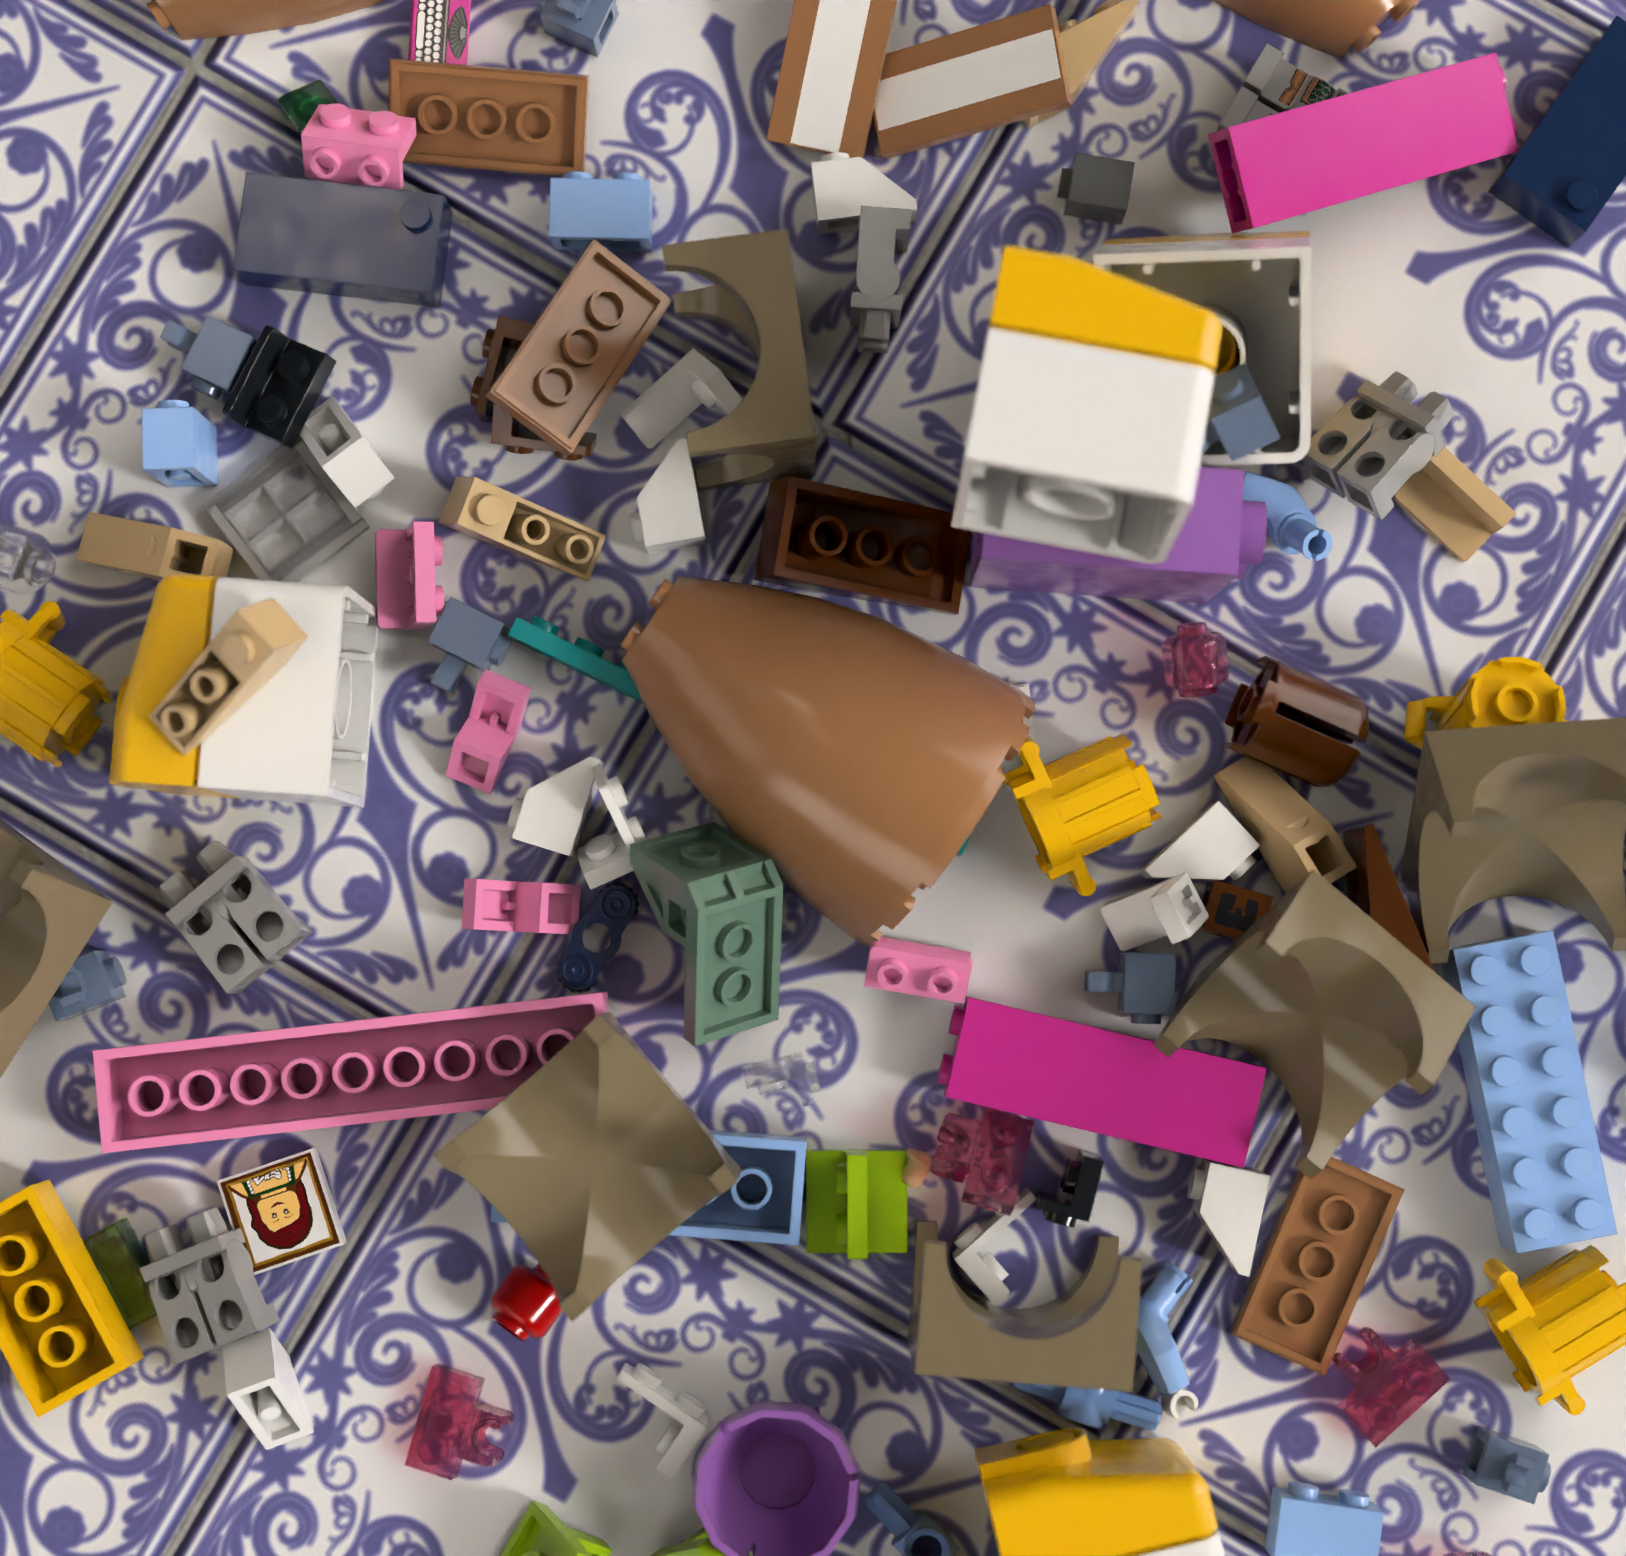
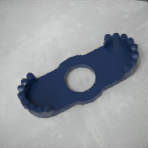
M613 883L612 886L606 885L604 889L599 891V895L587 915L575 924L572 932V941L557 963L556 973L558 981L562 983L564 988H569L571 992L577 991L582 993L591 990V987L597 985L596 978L606 961L619 951L624 930L631 918L639 913L637 909L640 906L637 900L638 895L633 893L634 890L631 887L627 888L626 884L619 885V883ZM593 923L604 924L611 933L610 945L602 952L595 953L589 951L583 944V932L587 926Z

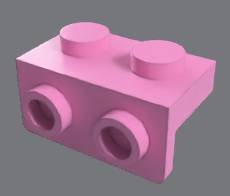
M338 103L319 104L301 134L305 177L320 181L401 190L404 185L402 162L416 137V119L397 116L390 111L371 112L351 109L346 105Z
M414 521L406 530L379 529L376 531V623L379 629L427 630L436 623V616H441L444 610V591L442 585H435V566H441L443 543L441 536H434V522Z
M881 937L879 941H873L869 948L864 987L964 1004L972 969L971 952Z

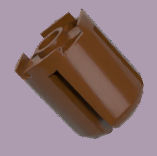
M1263 656L1257 660V663L1265 667L1250 686L1241 683L1231 703L1225 724L1233 727L1231 742L1223 743V745L1232 751L1252 758L1313 786H1332L1354 768L1361 755L1357 749L1347 744H1352L1354 740L1359 743L1366 742L1369 731L1368 708L1359 697L1268 656Z

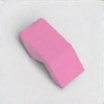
M485 669L478 680L469 717L454 739L445 776L488 794L493 792L522 725L532 688Z
M464 878L461 929L572 935L574 926L579 921L581 885Z

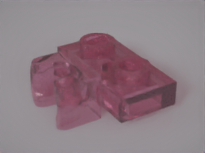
M985 1107L980 1121L948 1113L944 1116L937 1134L938 1141L943 1144L937 1147L929 1170L934 1175L959 1183H963L966 1179L962 1202L1010 1216L1015 1207L1034 1121L989 1107Z
M1363 1327L1359 1334L1367 1345V1354L1364 1359L1352 1362L1342 1353L1336 1352L1332 1362L1350 1383L1356 1387L1338 1404V1407L1376 1448L1441 1389L1450 1378L1414 1338L1411 1337L1394 1353L1373 1329Z
M439 1363L433 1365L405 1465L449 1480L458 1477L463 1459L487 1467L496 1466L504 1458V1451L487 1440L486 1430L488 1427L499 1429L505 1424L512 1423L515 1418L514 1414L509 1410L484 1402L478 1403L485 1378Z

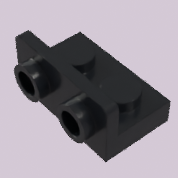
M267 325L264 327L258 341L254 344L236 384L229 393L222 413L247 430L292 449L337 361L326 353L294 341L276 328Z
M1079 1149L1076 1160L1067 1158L1060 1183V1188H1063L1062 1192L1067 1193L1066 1198L1037 1190L1035 1202L1037 1207L1043 1210L1045 1220L1068 1227H1075L1077 1219L1089 1222L1104 1165V1160L1098 1154Z

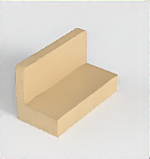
M1446 447L1436 457L1432 455L1426 466L1419 472L1412 474L1393 496V499L1461 562L1469 560L1492 534L1502 529L1517 514Z

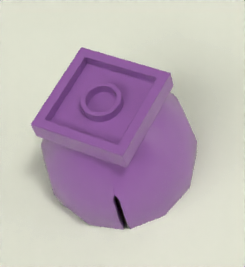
M762 1400L724 1417V1420L718 1422L696 1456L693 1503L712 1545L726 1556H748L750 1551L753 1552V1556H830L857 1516L861 1473L858 1471L860 1466L843 1431L820 1415L819 1406L810 1408L804 1403Z

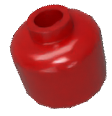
M539 1263L534 1269L526 1265L513 1267L491 1298V1305L496 1311L492 1319L522 1342H525L528 1337L543 1338L563 1311L558 1305L557 1293Z

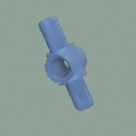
M1013 1382V1386L1018 1390L1056 1401V1409L1059 1410L1058 1413L1060 1415L1092 1427L1102 1428L1103 1425L1109 1423L1111 1418L1153 1431L1157 1428L1162 1416V1404L1159 1401L1131 1392Z
M882 1482L867 1495L864 1501L865 1506L895 1536L891 1544L902 1556H919L913 1552L911 1546L915 1539L922 1535H931L940 1542L937 1551L930 1556H957L960 1547L946 1534L944 1527L937 1520L931 1518L924 1510L916 1514L888 1484Z

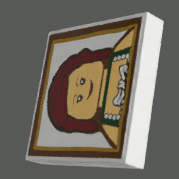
M316 1147L217 1181L232 1230L241 1228L246 1242L242 1244L251 1256L254 1275L347 1243Z

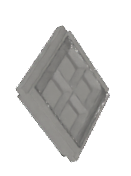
M300 435L292 449L283 445L279 446L202 504L259 580L299 582L370 528L357 509L324 471Z

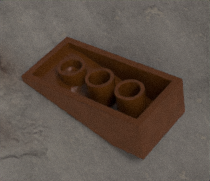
M787 476L770 482L754 580L799 590L957 615L959 613L971 531L951 527L953 512Z
M1374 824L1344 831V846L1357 865V868L1346 874L1348 899L1435 972Z

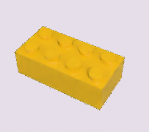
M50 1179L30 1185L0 1202V1349L37 1418L145 1357Z

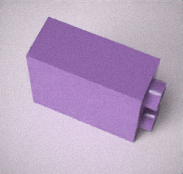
M1199 466L1192 508L1164 562L1157 564L1141 563L973 531L969 587L1206 604L1233 579H1243L1247 564L1259 565L1261 563L1267 532L1266 503L1243 500L1244 470Z

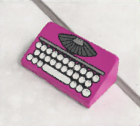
M412 0L408 60L467 65L471 0Z

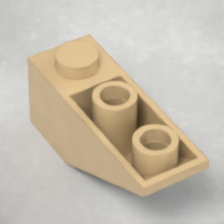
M1108 0L1094 10V16L1080 23L1072 19L1058 26L1072 105L1132 21L1139 0ZM1071 106L1024 119L1023 121L1029 129Z
M456 477L438 522L479 541L585 581H589L606 538V535L477 477Z
M89 512L76 560L161 581L164 577L171 574L215 576L219 578L227 577L234 549L220 539L172 527Z
M273 597L237 610L149 715V718L184 756L190 754L273 678L309 636Z
M1245 756L1213 775L1245 829L1260 844L1258 850L1285 894L1313 869L1331 884L1357 868V865L1331 823L1268 765Z

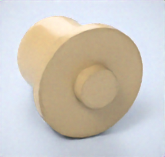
M908 1148L906 1150L908 1159L902 1174V1180L906 1185L918 1188L922 1185L929 1171H936L938 1165L927 1153Z

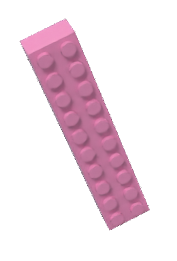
M608 992L94 1050L92 1053L102 1153L492 1109L558 1054L597 1016L610 1012Z

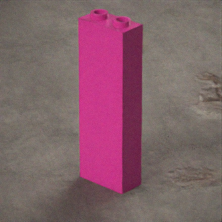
M1496 52L1248 121L1208 134L1232 234L1518 152L1516 141L1517 125L1512 115H1510L1505 93L1506 77L1498 63Z
M966 996L964 1006L955 1004L948 1034L957 1036L952 1055L943 1054L937 1083L945 1085L943 1093L945 1097L1233 1166L1245 1167L1267 1068L1180 1047L1168 1058L1153 1045L1154 1040Z

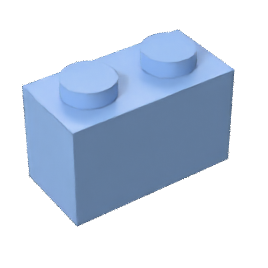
M578 171L564 173L563 178L550 179L549 238L554 250L584 251L586 246L595 239L609 251L652 252L653 191L650 180H642L641 175L628 172L616 173L612 176V179H593L591 174Z
M163 400L158 402V408L142 409L143 470L169 488L218 486L217 427L195 408L189 407V402L182 400Z
M1288 1482V1489L1272 1488L1264 1548L1270 1556H1378L1384 1512L1374 1502L1369 1501L1370 1495L1363 1492L1340 1489L1338 1496L1319 1494V1487L1311 1484Z

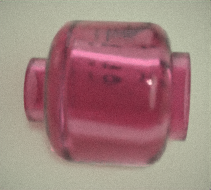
M1191 622L1177 625V634L1166 638L1161 646L1166 685L1178 690L1180 697H1200L1217 693L1218 685L1224 683L1229 678L1225 637L1219 632L1207 631L1206 622Z

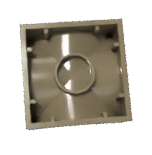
M788 229L662 245L665 271L689 272L700 275L715 283V285L705 288L673 293L676 318H701L726 327L743 340L759 364L755 379L748 393L733 411L710 426L686 432L690 457L727 454L714 463L695 468L698 490L771 482L787 476L798 478L816 476V436Z
M1626 717L1425 731L1400 874L1415 925L1432 964L1447 963L1450 950L1448 932L1452 924L1463 912L1486 900L1506 896L1542 898L1570 908L1582 915L1598 929L1611 951L1626 950V894L1623 872V848L1626 829Z
M1 818L0 1078L113 903V901Z
M1313 869L1201 971L1153 1045L1169 1058L1186 1042L1206 1038L1219 1039L1235 1044L1263 1061L1285 1086L1295 1105L1302 1137L1301 1150L1295 1167L1312 1179L1324 1169L1337 1147L1357 1122L1399 1081L1405 1078V1082L1420 1095L1435 1085L1476 1006Z
M611 1012L597 1016L536 1073L434 1154L447 1171L458 1174L477 1189L515 1230L547 1274L557 1293L559 1307L572 1322L586 1311L620 1276L673 1230L715 1197L723 1194L739 1180L742 1171L741 1167Z
M917 1219L907 1338L914 1373L919 1375L1133 1392L1142 1260L1139 1257L1118 1256V1236L1097 1234L1094 1252L1089 1265L1079 1280L1068 1291L1043 1305L1022 1309L1004 1308L978 1299L955 1280L948 1269L947 1244L944 1241H938L937 1221Z

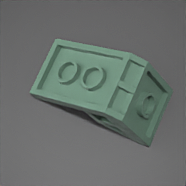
M715 821L630 844V864L662 931L685 947L683 1038L696 1047L778 1020L783 883L772 858L744 842Z

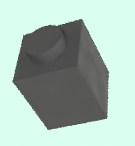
M1076 153L1071 169L1062 168L1057 198L1066 199L1063 215L1121 225L1128 208L1135 162Z

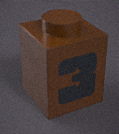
M1216 880L1207 881L1202 903L1209 918L1199 927L1198 931L1235 941L1270 909L1273 896Z

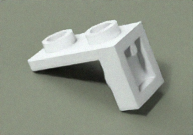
M693 348L622 412L621 417L639 440L648 449H651L702 403L708 409L716 404L725 413L729 414L739 405L742 398L721 370Z
M601 764L592 767V771L600 794L618 831L610 835L596 836L585 846L576 849L582 873L590 890L634 871L630 864V844L647 840L637 817L634 816L627 819L622 809L623 806L629 804V801L619 778L615 776L608 779Z
M1187 872L1109 902L1101 908V914L1121 951L1130 950L1168 935L1172 944L1190 938L1209 918Z
M1027 1187L1020 1193L1015 1188L1009 1190L992 1206L996 1214L982 1227L977 1222H974L954 1240L958 1247L952 1253L954 1260L994 1306L1010 1293L1008 1287L1003 1282L1009 1274L990 1252L983 1257L978 1252L1036 1201L1037 1198Z
M625 1363L617 1379L682 1423L679 1428L671 1423L654 1448L661 1454L655 1469L673 1480L707 1429L709 1418L702 1414L705 1407L684 1392H680L678 1396H675L661 1386L663 1378L646 1365L638 1363L634 1368L630 1364Z

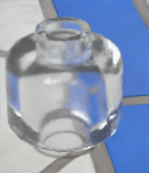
M14 524L0 525V588L19 595H29L46 586L51 581L56 569V558L50 541L40 533Z

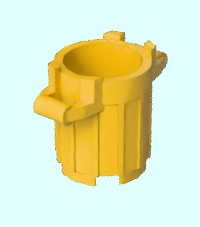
M44 602L39 611L30 620H27L13 609H6L0 615V619L3 620L0 623V734L39 761L50 762L54 766L60 767L63 762L58 759L59 754L66 750L76 756L97 732L103 721L96 717L94 713L100 699L108 704L112 703V692L103 686V680L50 645L56 633L64 628L66 622L62 611L55 602Z
M1521 656L1502 657L1497 661L1491 660L1477 673H1473L1455 696H1432L1408 702L1406 705L1404 740L1422 750L1426 711L1432 712L1428 720H1437L1435 730L1567 721L1564 719L1566 716L1564 690L1561 685H1556L1553 679L1544 671V666L1537 661Z
M1120 734L1113 738L1108 736L1046 765H1043L1039 757V746L1030 737L1026 736L1018 753L1022 766L1003 774L1006 777L1003 785L1004 787L1009 785L1013 792L1020 814L1039 852L1034 858L1043 874L1047 873L1050 882L1069 874L1070 884L1082 896H1090L1096 890V882L1089 875L1083 857L1152 826V822L1162 818L1160 813L1156 812L1153 808L1160 805L1144 764L1137 766L1133 759H1128L1124 749L1132 746V743L1125 734Z
M1591 1245L1581 1251L1574 1249L1518 1283L1517 1275L1499 1259H1488L1483 1266V1271L1494 1289L1473 1301L1476 1309L1482 1307L1493 1334L1517 1369L1512 1375L1523 1391L1527 1392L1533 1389L1537 1392L1539 1396L1535 1400L1539 1406L1554 1399L1571 1415H1578L1585 1408V1402L1578 1395L1571 1378L1626 1345V1283L1624 1282L1618 1286L1605 1270L1600 1271L1599 1268L1610 1261L1597 1248Z

